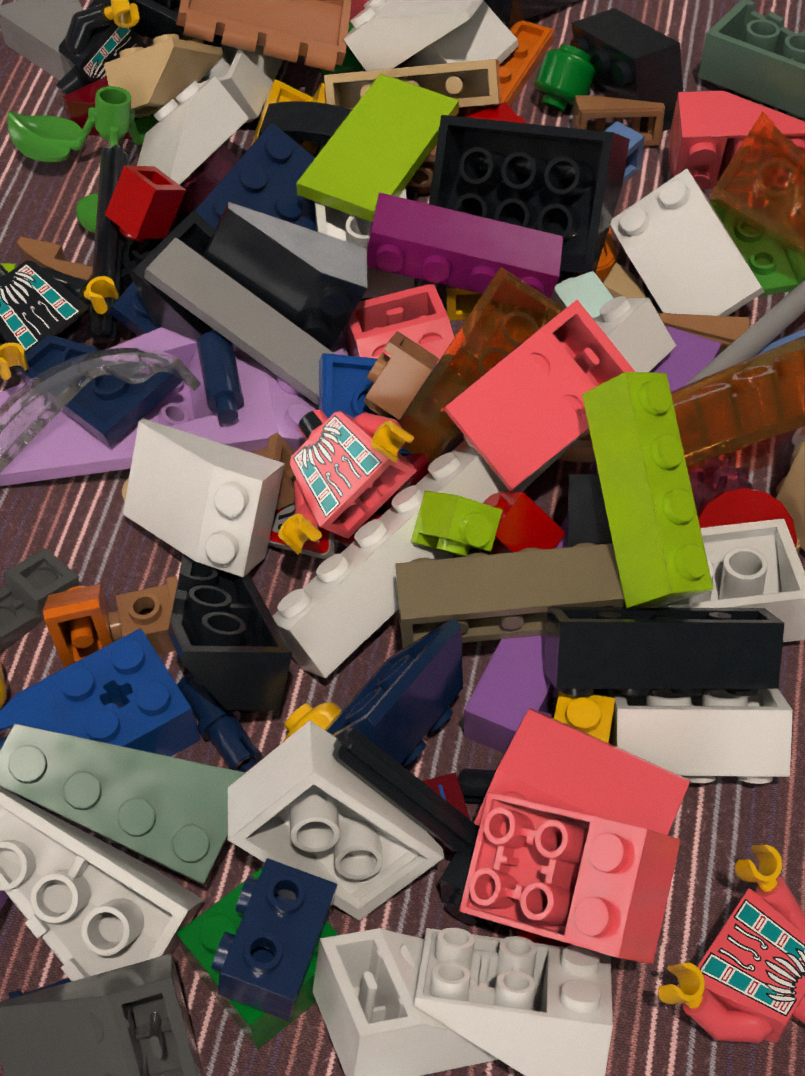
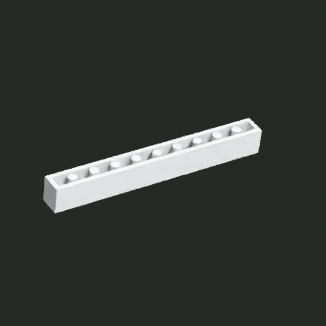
M616 297L602 306L599 311L601 315L595 320L635 372H650L676 347L674 340L649 298ZM465 435V440L452 452L445 453L436 458L429 465V473L416 485L409 486L400 491L391 502L393 506L379 519L369 521L359 528L354 535L355 541L341 554H335L323 561L316 570L317 576L302 589L294 590L286 595L278 604V611L272 617L290 647L292 657L300 668L326 678L399 609L395 563L411 562L418 558L438 560L455 556L411 542L425 490L459 495L483 503L489 496L498 492H523L579 437L511 491H509Z

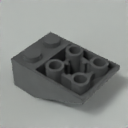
M172 953L1 1001L0 1062L4 1076H203V1069Z

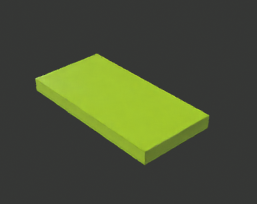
M380 73L297 181V195L372 222L379 192L399 197L436 145L441 115L456 116L459 113V100Z

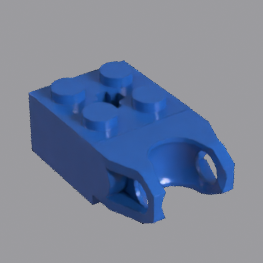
M141 628L17 693L0 710V732L12 728L14 724L170 757L201 740L190 704ZM7 736L0 738V750ZM30 802L31 804H33V805H35V806H37V807H39V808H41V809H44V808H42V807H40V806H38V805H36V804Z

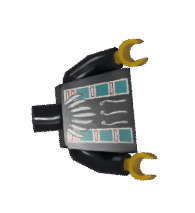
M93 0L87 9L76 12L72 16L66 37L60 43L58 50L72 67L55 84L64 95L106 77L104 63L120 58V51L132 47L146 48V45L132 28L140 19L138 7L135 3L129 5V0H111L110 4L106 0Z
M30 260L23 262L9 273L0 264L1 378L3 380L10 379V371L14 376H17L18 373L14 366H21L25 371L28 370L26 354L46 336L53 335L67 339L84 326L89 310L87 305L92 304L95 312L104 314L108 310L104 298L112 297L115 300L119 299V294L113 280L107 276H98L89 281L48 267H40Z

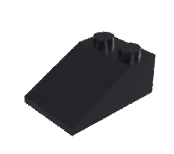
M231 202L227 203L202 256L330 351L368 288L367 248Z

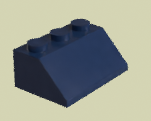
M453 617L388 658L327 726L325 731L338 738L347 729H357L403 767L412 762L426 747V743L422 740L426 733L435 731L451 717L453 710L449 705L463 689L461 625Z

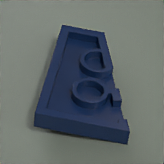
M53 335L46 336L26 354L28 370L25 371L21 366H14L20 378L110 447L182 383L175 369L161 366L159 370L142 366L139 359L124 355L120 360L102 355L96 347Z

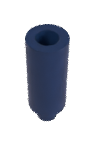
M211 331L202 335L197 341L207 405L212 412L218 414L220 422L231 423L238 418L237 410L244 402L233 343L220 333Z

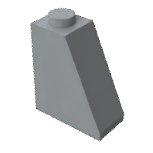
M18 0L0 5V28L4 42L8 47L57 80H60L72 67L59 53V45L66 37L72 16L76 12L82 11L83 8L79 0Z

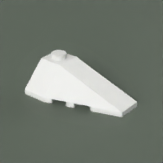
M0 787V890L6 892L26 917L27 921L25 924L36 938L42 937L63 963V966L60 968L71 981L171 954L179 943L176 933L192 921L203 902L202 898L147 864Z

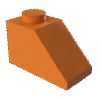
M101 584L75 586L64 592L51 594L47 597L43 609L44 620L64 668L114 642L108 619L110 609Z

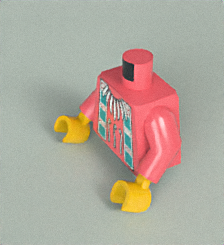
M313 410L304 415L299 421L298 430L307 441L291 456L290 466L296 477L294 481L295 514L282 524L278 536L297 555L302 552V546L307 539L316 542L322 537L318 526L349 539L417 471L408 460L398 453L406 441L412 443L414 436L402 429L397 420L366 412L359 414L355 418L341 410L333 413L329 418L322 410Z
M752 845V852L759 860V870H757L751 860L739 859L735 865V872L743 881L757 882L756 892L748 888L698 966L692 963L668 965V971L678 978L680 988L673 984L661 985L658 989V997L666 1004L683 1003L685 1013L717 1041L760 1043L763 1040L777 1043L793 1017L805 1024V914L783 877L779 876L782 870V858L779 852L769 845Z

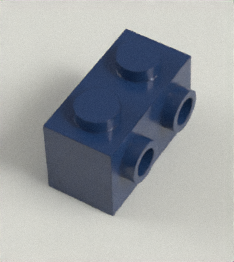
M268 858L265 861L259 878L248 875L235 908V912L244 914L236 935L228 932L223 934L213 959L211 969L220 972L218 995L289 1021L330 914L338 884Z

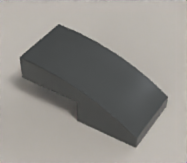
M46 548L4 572L5 586L0 589V652L11 646L44 620L43 609L48 595L64 592L79 584V576Z

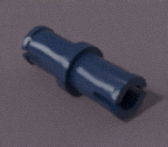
M191 672L186 674L177 685L199 720L197 725L199 732L204 739L212 740L228 765V769L246 773L261 761L262 754L255 747L240 724V712L226 710Z

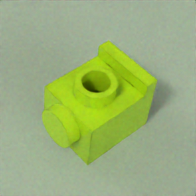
M425 490L411 542L456 556H467L470 548L491 552L502 509L459 495Z

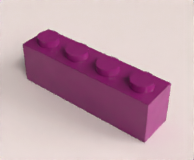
M379 192L366 246L367 267L547 309L560 275L563 236Z

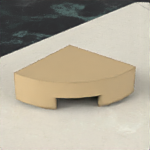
M615 263L603 283L613 298L619 296L645 298L644 290L636 277L626 268Z

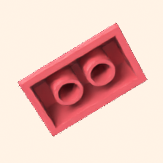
M529 708L494 774L474 824L480 826L487 794L492 792L638 826L668 835L691 780L535 709Z

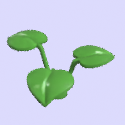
M116 86L103 87L96 92L95 108L88 109V119L83 129L72 120L56 116L22 115L10 110L7 114L8 132L15 147L26 157L41 162H61L70 156L71 149L81 150L93 126H95L101 138L110 141V147H113L115 144L118 145V141L123 139L128 131L134 144L143 145L146 132L158 123V120L154 116L134 120L135 111L131 109L130 93ZM98 193L83 197L76 206L77 220L85 229L93 233L96 230Z

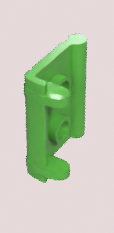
M722 198L710 200L722 223L765 291L759 296L790 292L805 280V252L782 201L773 200L767 204L766 208L726 214L727 208Z

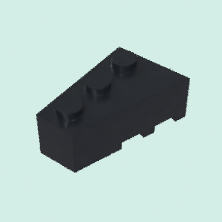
M616 8L572 22L573 39L570 42V46L576 47L591 56L590 63L596 70L592 82L603 95L611 98L664 103L665 113L662 132L671 129L678 92H683L680 43ZM624 117L626 122L630 125V117ZM641 117L639 131L647 132L648 117Z

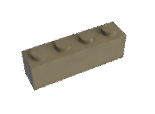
M580 543L566 548L545 550L526 548L513 553L491 555L472 553L459 558L438 560L418 558L411 562L395 563L403 648L453 617L461 625V641L466 643L546 635L548 607H624L625 605L613 543L599 545Z

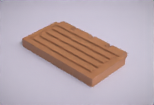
M181 0L176 25L184 27L183 35L213 42L215 34L222 36L221 45L254 53L256 45L264 46L263 55L294 63L297 62L298 55L305 57L304 65L333 72L336 64L342 66L346 54L347 44L344 38L348 34L352 0Z

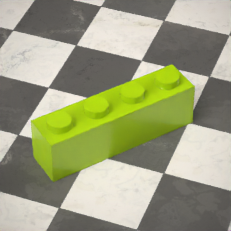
M624 372L583 393L582 396L626 608L669 605L714 590L667 373Z

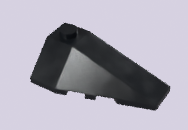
M183 554L168 629L169 636L181 662L226 710H235L241 713H254L258 710H280L292 651L249 573L241 577L196 562Z

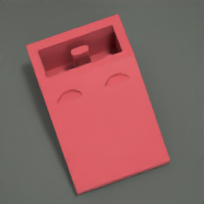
M726 91L678 92L667 146L670 179L687 168L702 190L708 188L743 190L749 187L785 189L803 185L805 179V121Z
M434 283L360 301L344 327L345 343L350 356L378 359L383 352L391 357L392 355L383 349L393 335L399 331L438 357L439 361L436 365L463 367L449 317Z
M575 300L443 409L509 491H511L589 429L583 393L624 372H635V370L581 303Z
M488 792L459 912L613 957L653 964L681 839L638 826Z

